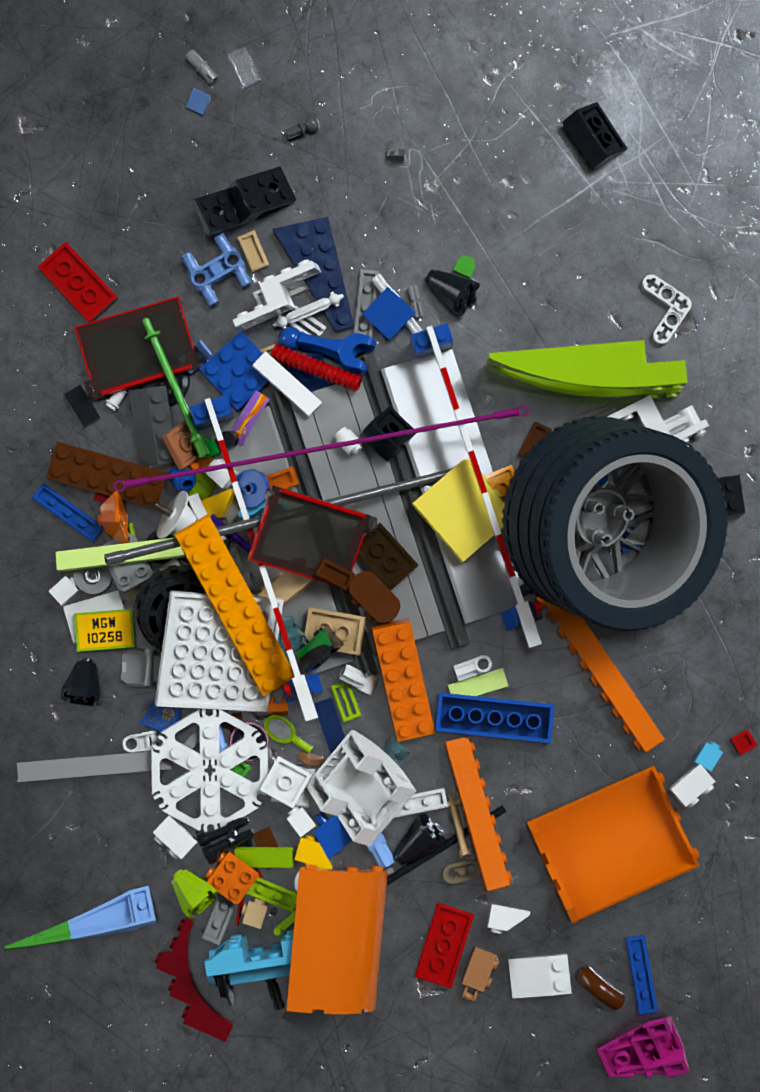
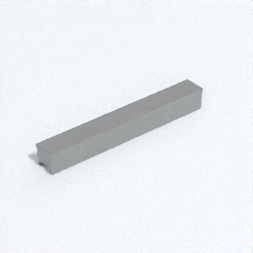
M151 751L17 763V782L151 771ZM164 758L160 761V770L173 769L171 760Z

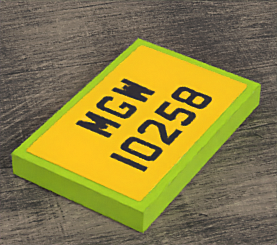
M133 609L74 613L77 652L135 648Z

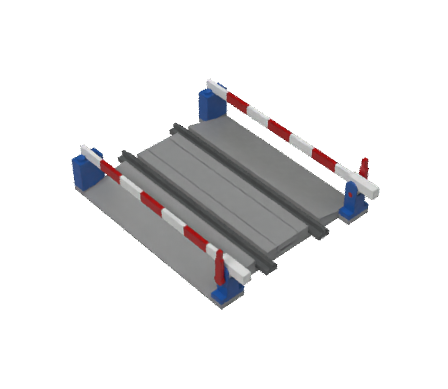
M448 323L436 327L429 326L424 331L411 334L410 345L415 360L390 366L380 371L374 353L365 354L357 358L364 361L367 366L366 374L361 376L360 388L353 392L352 389L348 390L347 387L343 388L341 385L334 384L311 392L322 404L310 417L305 415L273 385L265 388L267 397L270 399V406L264 407L243 446L237 444L235 447L227 450L222 436V432L232 431L239 418H234L227 395L212 400L208 398L205 399V402L190 406L198 432L204 434L205 438H211V440L217 438L222 453L213 457V459H223L225 464L336 443L334 436L343 427L351 429L361 439L359 435L367 425L389 406L413 428L475 417L452 350L453 338ZM477 422L417 433L388 462L370 445L362 443V449L356 455H348L339 447L227 468L232 482L230 487L224 489L216 483L218 493L234 489L235 497L226 516L228 524L250 519L247 508L250 507L245 506L234 470L240 474L244 470L256 469L264 473L265 476L293 466L300 485L287 490L324 501L452 469L464 458L467 461L470 459L495 535L464 562H460L411 505L435 483L344 505L343 507L369 514L363 533L366 535L378 523H381L418 563L419 566L391 590L400 600V611L393 621L409 618L415 641L446 631L451 649L470 643L464 625L500 614L506 632L522 627L529 648L542 644L535 622L543 620L541 614L543 607L541 602L536 601L534 594L522 596L519 586L524 584V581L518 577V572L513 569L514 565L509 559L510 555L506 552L507 546L503 540L505 537L502 529L499 528L482 474L488 475L493 470ZM280 497L277 503L286 501L288 509L304 506ZM240 510L243 517L238 516ZM320 511L288 519L282 523L269 524L260 553L293 562L294 556L307 559L314 569H316L321 557H324L342 567L357 521ZM258 527L236 533L252 546ZM235 542L244 573L252 572L254 575L255 590L251 591L252 595H258L261 592V587L264 585L266 587L279 626L278 643L295 675L294 678L281 686L286 702L288 704L299 700L306 722L316 719L318 715L311 696L324 692L318 673L355 662L356 668L362 671L364 675L366 673L367 676L378 674L373 655L377 654L371 626L380 625V623H377L375 620L371 622L364 615L366 611L361 606L357 608L350 601L352 597L349 594V587L346 591L338 586L318 580L282 608L281 615L271 583L276 580L275 576L283 570L248 560L249 553ZM357 556L352 572L355 575L363 571L372 572L360 557ZM309 607L366 617L360 655L336 652L317 670L306 673L296 653L301 650L299 646L304 640Z

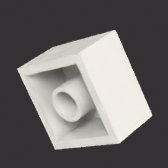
M696 764L667 790L682 807H692L699 801L698 796L701 794L706 795L714 788L712 784L716 781L701 764Z
M171 815L153 832L156 835L154 839L161 846L166 845L169 847L170 850L168 852L175 859H184L198 844V840Z

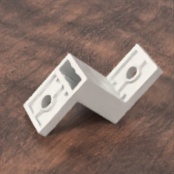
M650 395L607 416L628 422L634 417L638 425L670 434ZM705 419L673 436L685 442H688L692 437L696 440L706 433L709 425Z

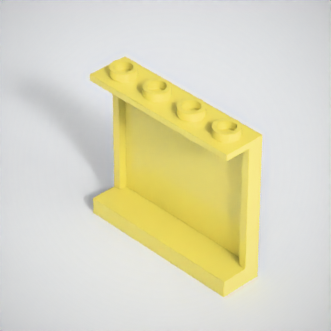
M464 458L411 504L460 562H464L495 535L470 459L467 461ZM482 474L499 528L502 529V510L505 503L500 499L502 495L495 488L492 490L488 485L489 480Z

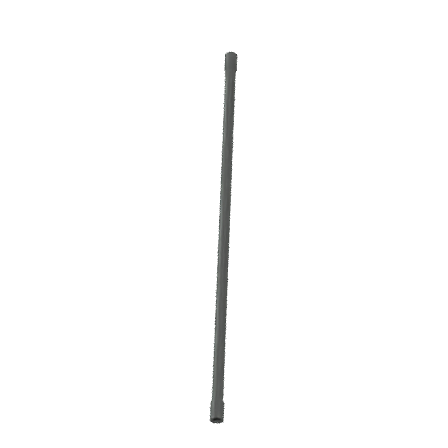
M451 469L324 501L344 506L438 482ZM304 505L273 513L270 524L322 510ZM262 516L216 527L220 536L256 528L259 526ZM176 538L124 551L120 550L104 554L106 565L109 566L129 559L177 548L180 545Z

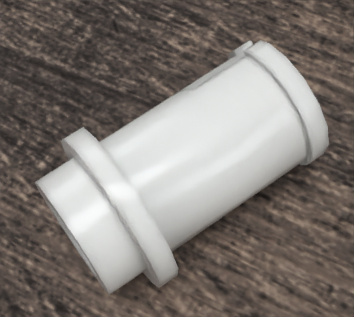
M125 390L112 394L110 399L106 400L105 406L112 411L119 409V404L128 392Z

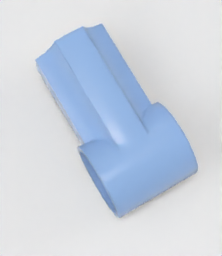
M381 832L377 839L367 847L373 853L379 866H382L384 869L396 861L386 845L387 841Z

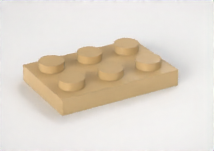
M309 607L303 643L306 640L310 642L314 638L313 634L319 628L330 627L344 644L337 652L360 655L366 617Z

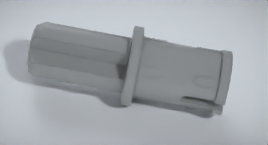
M193 49L186 54L187 60L195 67L196 72H199L208 84L217 79L218 75L207 65L208 62H204Z

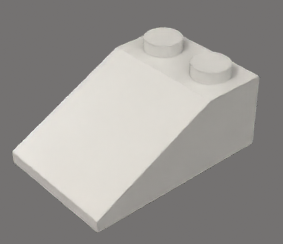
M566 953L508 959L512 998L572 994L568 956Z

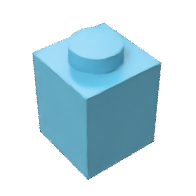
M712 741L710 743L705 742L693 763L701 764L706 771L712 772L723 754L719 750L721 747Z

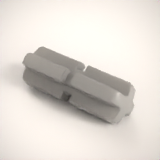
M409 286L408 294L410 302H412L411 308L416 312L413 317H423L422 305L419 302L418 286Z

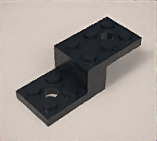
M281 166L237 179L226 189L196 198L192 201V204L207 236L253 222L263 212L294 203L296 198ZM268 186L274 187L275 193L271 192ZM213 209L218 210L220 216H216L213 213Z

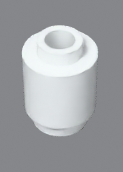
M343 427L334 436L336 443L359 439L351 429ZM362 443L341 448L348 455H356L362 449Z

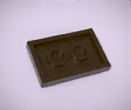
M378 523L364 536L358 556L390 591L419 566L381 523Z

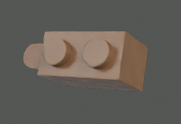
M474 947L461 982L463 985H466L461 998L474 1003L479 991L484 992L485 988L489 989L492 978H490L491 971H496L499 960L496 959V954ZM469 987L475 989L474 994L467 992Z

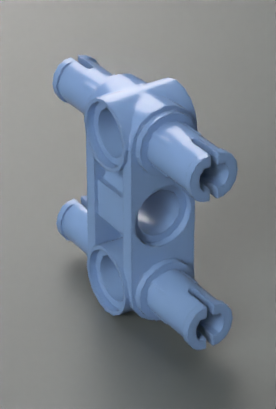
M224 233L214 238L222 254L203 266L197 264L191 252L181 257L189 271L188 277L197 292L202 293L209 307L219 302L211 288L212 285L229 275L235 274L242 288L252 284L244 269V261L237 249L231 247ZM230 257L238 258V262L235 265L229 264L228 260ZM199 275L205 277V281L202 284L195 282L196 277Z

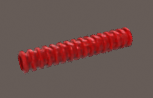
M276 344L272 349L271 357L279 363L282 362V364H287L289 367L293 366L294 369L298 368L299 371L303 370L304 373L309 372V375L314 374L315 377L320 376V379L325 378V381L330 380L331 383H336L338 386L341 385L343 388L347 387L348 390L352 389L353 392L360 388L362 382L360 375L356 376L355 373L345 372L344 369L340 370L339 367L334 368V365L329 366V363L324 364L323 361L318 362V359L313 360L311 356L307 357L306 354L302 355V353H297L295 350L291 351L290 348L286 349L285 346L281 347L280 344Z

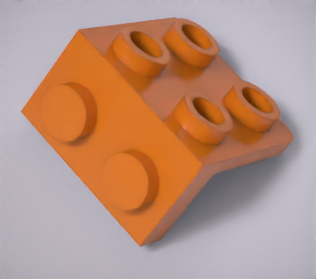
M227 850L226 853L222 851L216 860L218 863L215 868L211 867L205 874V881L232 903L239 904L257 880L259 874L237 858L231 851Z

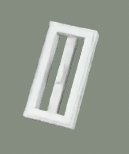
M312 316L306 319L321 329L320 331L303 319L298 321L317 334L316 337H321L327 328ZM287 323L290 326L297 328L300 332L302 331L306 334H309L307 331L302 329L297 324Z

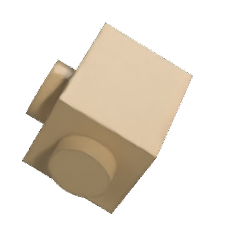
M254 898L253 901L249 900L248 904L244 903L241 914L245 916L242 923L261 929L268 908L267 905H264L265 901Z

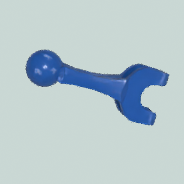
M286 327L281 330L278 336L281 347L285 346L286 349L290 348L291 351L299 349L300 351H309L328 356L339 361L345 372L355 373L356 376H364L367 372L366 364L364 361L355 358L356 355L361 352H372L376 346L374 338L360 333L351 334L345 339H326L300 332L295 327Z

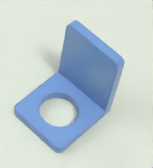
M199 340L194 349L199 366L202 367L210 359L212 353L203 341ZM186 354L179 358V362L183 363V365L187 359ZM197 369L189 371L188 374L193 373Z

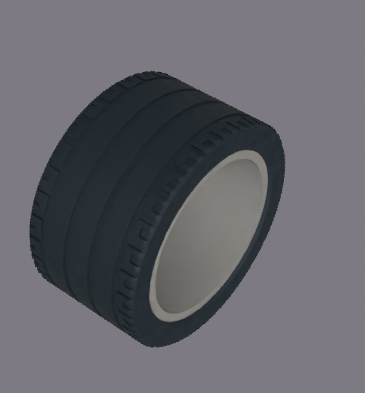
M583 417L580 420H572L571 423L566 422L563 426L554 428V431L546 433L547 435L544 438L541 437L538 443L534 444L529 452H526L523 460H520V465L517 470L515 469L513 478L510 479L509 488L506 490L507 495L504 498L505 505L502 510L504 529H502V533L505 538L503 540L507 546L506 552L510 555L509 559L514 565L513 569L518 572V577L524 581V584L533 593L544 599V601L607 629L617 631L646 630L648 627H657L658 624H664L667 620H672L676 615L683 613V610L689 608L698 599V596L705 591L706 586L710 584V580L715 575L717 567H719L726 544L728 513L726 511L727 505L724 501L725 495L721 490L722 486L717 480L716 473H713V468L707 464L706 458L701 457L699 451H696L693 446L678 437L613 417ZM632 463V464L618 477V468L621 467V466H623V465H627V464ZM638 467H640L639 470L631 477V479L622 487V489H620V485L626 480V478L629 477ZM608 474L607 485L605 488H601L597 482ZM645 474L650 484L652 495L628 494L633 485ZM628 500L653 501L654 509L634 515V511L628 509L627 502ZM653 517L647 540L628 527ZM626 531L643 542V548L641 549L622 537L623 533ZM620 541L639 551L636 558L624 569H622ZM611 545L615 574L609 577L597 552L603 547ZM585 550L581 563L579 564L581 552ZM590 558L600 573L601 580L590 581L586 577L585 571Z

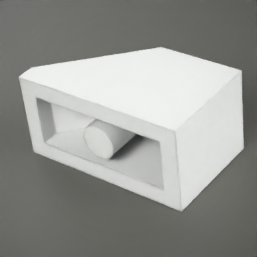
M491 904L487 927L491 928V932L502 934L503 930H510L530 916V911Z

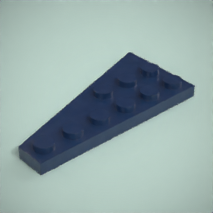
M324 217L273 228L272 231L288 253L295 268L298 267V263L304 260L313 261L319 265L321 273L304 280L316 301L322 298H329L331 292L338 295L343 294L344 297L338 303V307L331 304L328 309L323 310L335 332L354 328L329 218Z

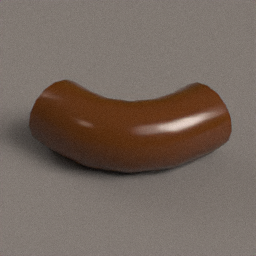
M585 967L579 971L577 981L597 1000L612 1010H618L623 1006L625 1001L624 994L603 980L591 967Z

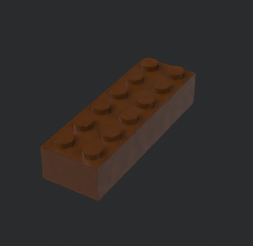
M57 441L46 479L110 497L116 492L113 486L117 480L127 481L143 477L151 478L167 475L168 472ZM167 480L126 488L119 492V495L123 502L155 510L152 508V505L155 501L161 504ZM121 482L116 483V488L122 489L123 484Z

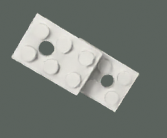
M304 260L298 263L296 268L291 269L289 267L280 271L281 274L275 277L274 275L265 277L259 285L267 305L260 304L254 307L255 310L248 313L245 311L239 313L237 318L233 319L235 327L244 331L277 317L279 314L295 309L287 287L321 273L319 265L313 261Z

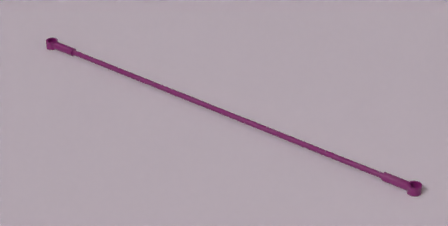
M520 405L518 408L493 412L490 415L151 478L143 477L127 481L117 480L113 487L117 492H122L126 488L148 485L151 482L489 419L497 420L514 416L525 417L529 414V408L525 405ZM525 407L526 413L520 414V408ZM121 482L123 488L117 489L116 483Z

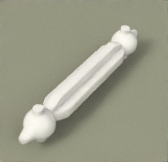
M331 292L329 298H322L289 312L285 317L281 316V314L277 315L278 318L273 323V326H279L284 329L287 323H295L328 309L331 304L338 307V303L344 296L343 294L338 295Z

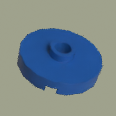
M256 469L242 471L237 476V482L245 506L250 508L261 506L266 502L270 492L267 477Z

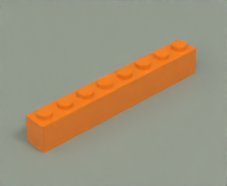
M468 736L445 742V749L486 893L509 888L512 877L510 871H506L504 863H507L505 853L500 851L499 845L502 842L499 833H495L494 830L496 821L494 815H490L488 809L491 807L489 797L484 795L483 789L486 786L483 777L480 778L478 774L480 765L478 759H474L472 753L475 752L473 741H469Z

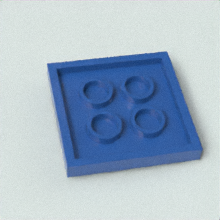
M242 331L235 335L199 368L223 396L227 395L228 401L237 411L248 403L255 391L260 392L270 383L252 367L263 353Z

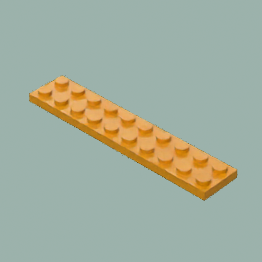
M207 514L174 534L261 695L266 696L294 678L295 675L290 663L210 516Z

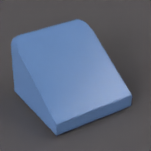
M193 88L186 108L204 115L211 96Z

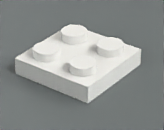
M278 756L260 791L294 809L312 774Z

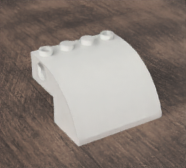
M354 730L347 734L306 786L321 812L338 816L353 842L370 846L416 792L410 780L391 757L372 741Z

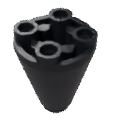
M434 269L428 273L425 279L428 286L459 316H463L469 305L473 306L477 300L475 294L480 287V283L474 279L440 270L435 271Z
M424 812L415 819L396 847L395 853H393L396 861L402 866L441 848L447 843V840L441 834L443 833L442 828L437 823L433 825L430 822V818Z

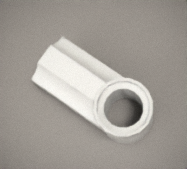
M693 405L679 411L677 415L664 421L672 436L701 422Z
M481 655L453 667L458 681H462L489 672L492 668V661L488 656ZM486 659L489 662L488 668L480 669L478 667L479 660Z
M348 664L342 667L338 679L355 686L356 689L370 696L379 681L378 677L372 674L367 676V673L364 675L362 671Z

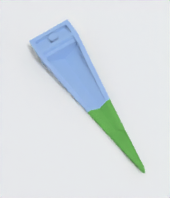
M145 886L129 890L86 913L38 934L9 944L4 949L14 950L139 930L138 928L156 924L150 888Z

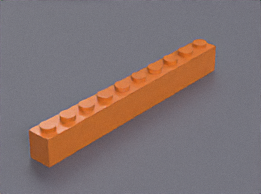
M536 597L537 601L541 602L542 607L545 606L549 611L547 616L551 622H556L560 627L558 632L563 639L567 638L570 642L568 647L574 655L578 654L581 661L579 663L585 671L589 670L591 673L590 679L595 687L599 686L603 691L601 696L605 702H610L614 707L612 709L613 714L617 719L621 718L624 722L622 727L628 735L632 734L635 738L633 743L639 751L647 752L664 741V737L585 620L544 601L540 597Z

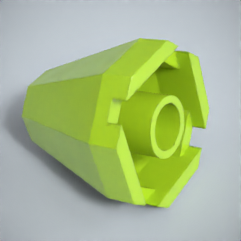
M186 869L184 871L179 870L173 875L174 879L171 883L183 913L190 919L194 918L193 913L196 912L199 915L216 900L214 895L219 896L220 894L212 885Z

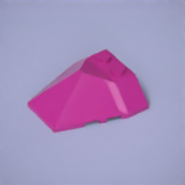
M672 1017L646 1022L597 1048V1052L609 1077H634V1074H646V1077H653V1074H665V1077H673L690 1073L683 1042Z

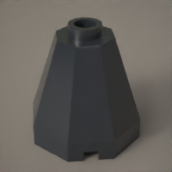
M82 658L81 661L76 662L62 687V700L66 701V698H69L70 703L83 706H93L94 702L96 706L100 705L101 694L97 666L93 663L92 659Z

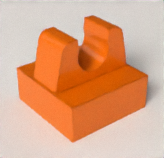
M271 696L270 703L268 704L269 716L288 715V704L285 696H282L280 703H276L274 696Z

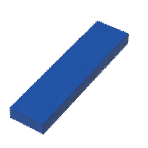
M44 483L41 484L32 497L33 500L93 543L104 530L103 526H99L97 521Z
M645 935L627 937L625 940L638 1014L658 1012Z

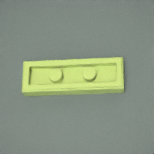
M503 668L449 684L448 688L450 694L479 696L507 687L508 683Z

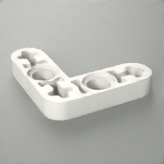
M647 275L642 282L643 289L670 307L653 333L654 342L658 345H664L672 337L690 310L691 300L659 277ZM653 279L655 281L654 285L657 287H659L660 284L663 285L660 288L658 294L655 293V291L657 290L655 287H647V280L651 281ZM663 290H670L672 297L664 299L661 295ZM676 295L679 296L676 299L679 302H683V300L686 301L687 309H680V304L676 301L674 302V305L671 304ZM670 315L675 316L677 324L669 325L667 317ZM665 327L672 330V332L667 330L665 333L666 340L661 339L660 341L657 339V332L662 333Z

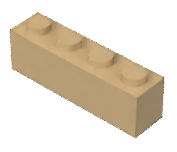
M305 559L306 562L304 566L313 568L311 564L308 562V560ZM283 570L275 576L276 580L271 583L275 598H282L284 600V607L316 580ZM265 585L261 587V592L258 595L253 594V596L269 597Z

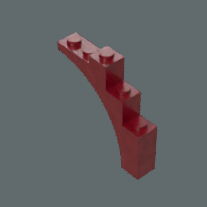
M186 917L185 920L181 919L177 928L180 931L178 937H174L169 948L172 951L163 950L162 953L159 952L154 963L157 964L156 969L177 978L176 981L172 979L168 990L171 991L169 996L190 1005V1008L185 1007L181 1018H184L183 1024L226 1042L234 1022L216 1012L202 997L195 985L188 960L189 936L194 919Z

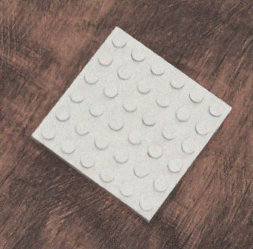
M170 591L155 705L162 707L268 712L270 693L266 696L261 695L207 594ZM253 596L278 641L279 626L269 597ZM276 598L280 613L282 615L284 600L282 598Z

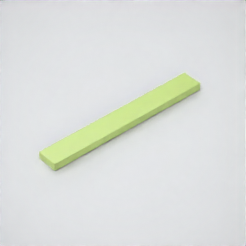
M172 538L56 552L57 571L107 566L104 554L120 550L124 551ZM177 547L129 559L124 562L113 565L172 559L186 556L182 551L181 547Z

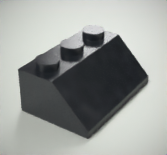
M598 102L577 109L562 122L567 132L574 139L576 146L585 156L587 163L593 169L604 165L628 149Z

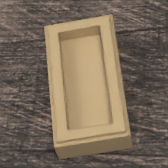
M255 230L237 237L252 273L269 266Z

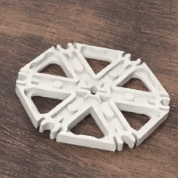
M197 709L160 732L167 737L164 738V736L158 735L157 737L162 740V744L160 746L152 745L159 752L151 749L152 795L160 791V793H156L153 796L154 799L163 798V802L158 805L159 808H163L167 804L168 806L162 809L163 812L199 831L201 830V824H203L205 832H207V826L210 824L214 826L215 830L218 829V823L220 827H223L227 822L248 815L259 808L252 804L253 801L258 805L262 803L257 800V795H267L260 791L268 775V746H265L266 742L257 743L256 738L261 735L260 732L254 733L253 736L251 735L257 731L256 728L218 709V716H216V709H212V714L209 716L206 715V710L202 709L201 717L199 715L200 709ZM227 722L244 732L242 739L219 752V726L221 723ZM191 723L199 725V753L175 740V734ZM251 756L259 757L260 778L257 782H252L230 769ZM164 758L189 770L166 785L160 783V761ZM209 760L211 767L215 768V771L211 772L210 780L208 773L204 771V769L208 768ZM220 787L242 798L245 802L242 809L229 817H222L220 814ZM200 788V816L198 818H191L176 809V803Z

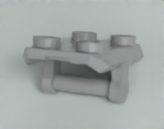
M128 532L129 543L138 542L137 538ZM113 539L102 546L116 545L122 543L117 541L116 539ZM148 561L107 566L117 588L125 592L150 579L153 573Z
M129 648L123 652L121 681L131 687L157 688L162 652L157 649Z

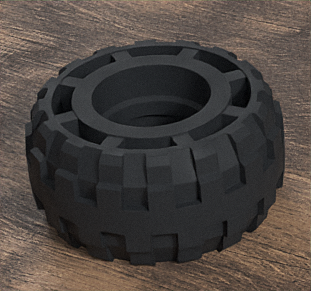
M171 565L164 570H157L150 579L144 581L139 594L136 596L135 616L138 627L146 641L161 652L166 624L163 612L168 605L170 591L206 593L192 567L189 565Z

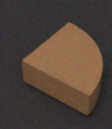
M299 752L297 757L308 766H322L325 761L324 758L315 754H308L307 752Z

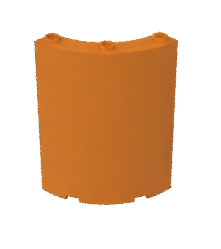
M654 766L527 822L544 865L563 902L562 904L571 923L700 866L697 860L700 858L696 847L692 848L679 822L682 820L678 810L674 811L664 788L665 778L662 772H657Z
M305 864V867L299 869L286 1011L313 1013V1011L323 1010V1014H360L362 1009L367 1013L375 1010L388 870H383L382 866H372L371 869L359 870L358 867H347V870L319 869L317 865Z

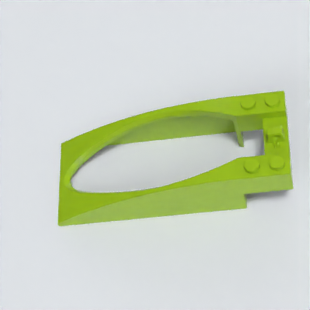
M644 340L489 353L486 362L487 370L516 382L548 391L584 397L636 398L650 395L652 399H658V396L665 395L666 398L677 397V394H680L683 386L687 384L685 360L646 363Z

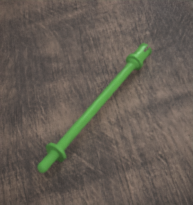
M144 318L142 322L148 334L144 339L151 341L190 430V442L194 444L199 459L204 458L211 453L204 441V434L198 432L157 338L161 333L160 331H154L149 318Z

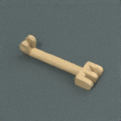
M456 792L457 800H454L453 794L450 793V801L447 804L451 810L460 846L458 850L459 856L462 859L465 856L470 857L472 855L470 848L467 846L458 810L461 802L458 792Z

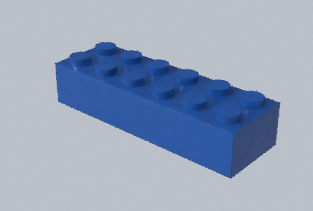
M439 692L435 732L550 744L555 705Z

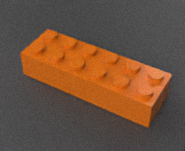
M406 618L371 626L397 741L400 742L435 734L410 619Z

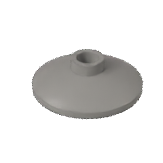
M107 566L79 569L73 572L76 586L87 594L103 592L108 588L112 579ZM89 574H94V575H95V579H94V580L89 579L88 575H89Z

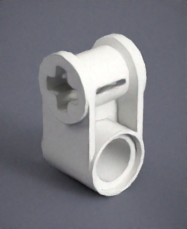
M158 730L125 737L123 748L129 753L148 752L151 749L156 751L150 745L149 737H151L152 745L156 744L158 746ZM129 739L137 741L135 749L127 748L126 742Z

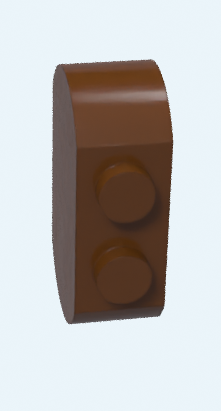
M363 571L352 578L349 586V594L352 597L350 601L357 608L361 606L366 611L364 615L371 622L375 620L377 623L384 624L396 618L400 611V600L373 572Z

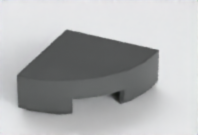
M389 149L386 152V158L404 161L405 149H396V151Z

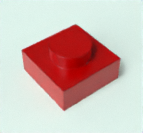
M748 729L730 738L740 755L758 746Z

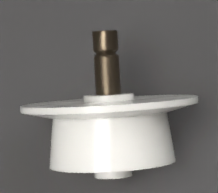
M186 491L179 492L167 507L157 501L153 503L152 508L162 513L157 527L158 538L164 539L169 534L175 537L174 534L196 521L197 517L188 503L189 496Z

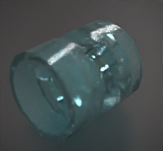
M282 617L292 650L296 652L300 650L299 646L307 638L294 617ZM279 629L278 640H280L281 645L283 646L284 650L286 651V648H285V645H284V642H283V639H282V636H281V633H280V629Z
M393 737L387 740L384 744L385 748L382 749L398 766V761H403L410 753ZM392 750L396 752L394 757L389 754Z

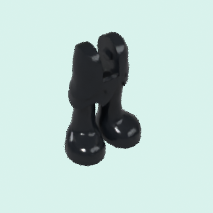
M247 817L227 822L225 826L213 831L205 832L204 830H198L195 832L199 845L204 847L202 852L209 865L216 862L217 854L227 848L232 850L254 835L253 829L242 833L238 830L250 823ZM227 835V839L207 846L210 842Z

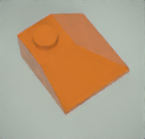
M116 491L100 506L101 515H98L99 526H103L106 534L125 544L129 543L127 512L119 492Z

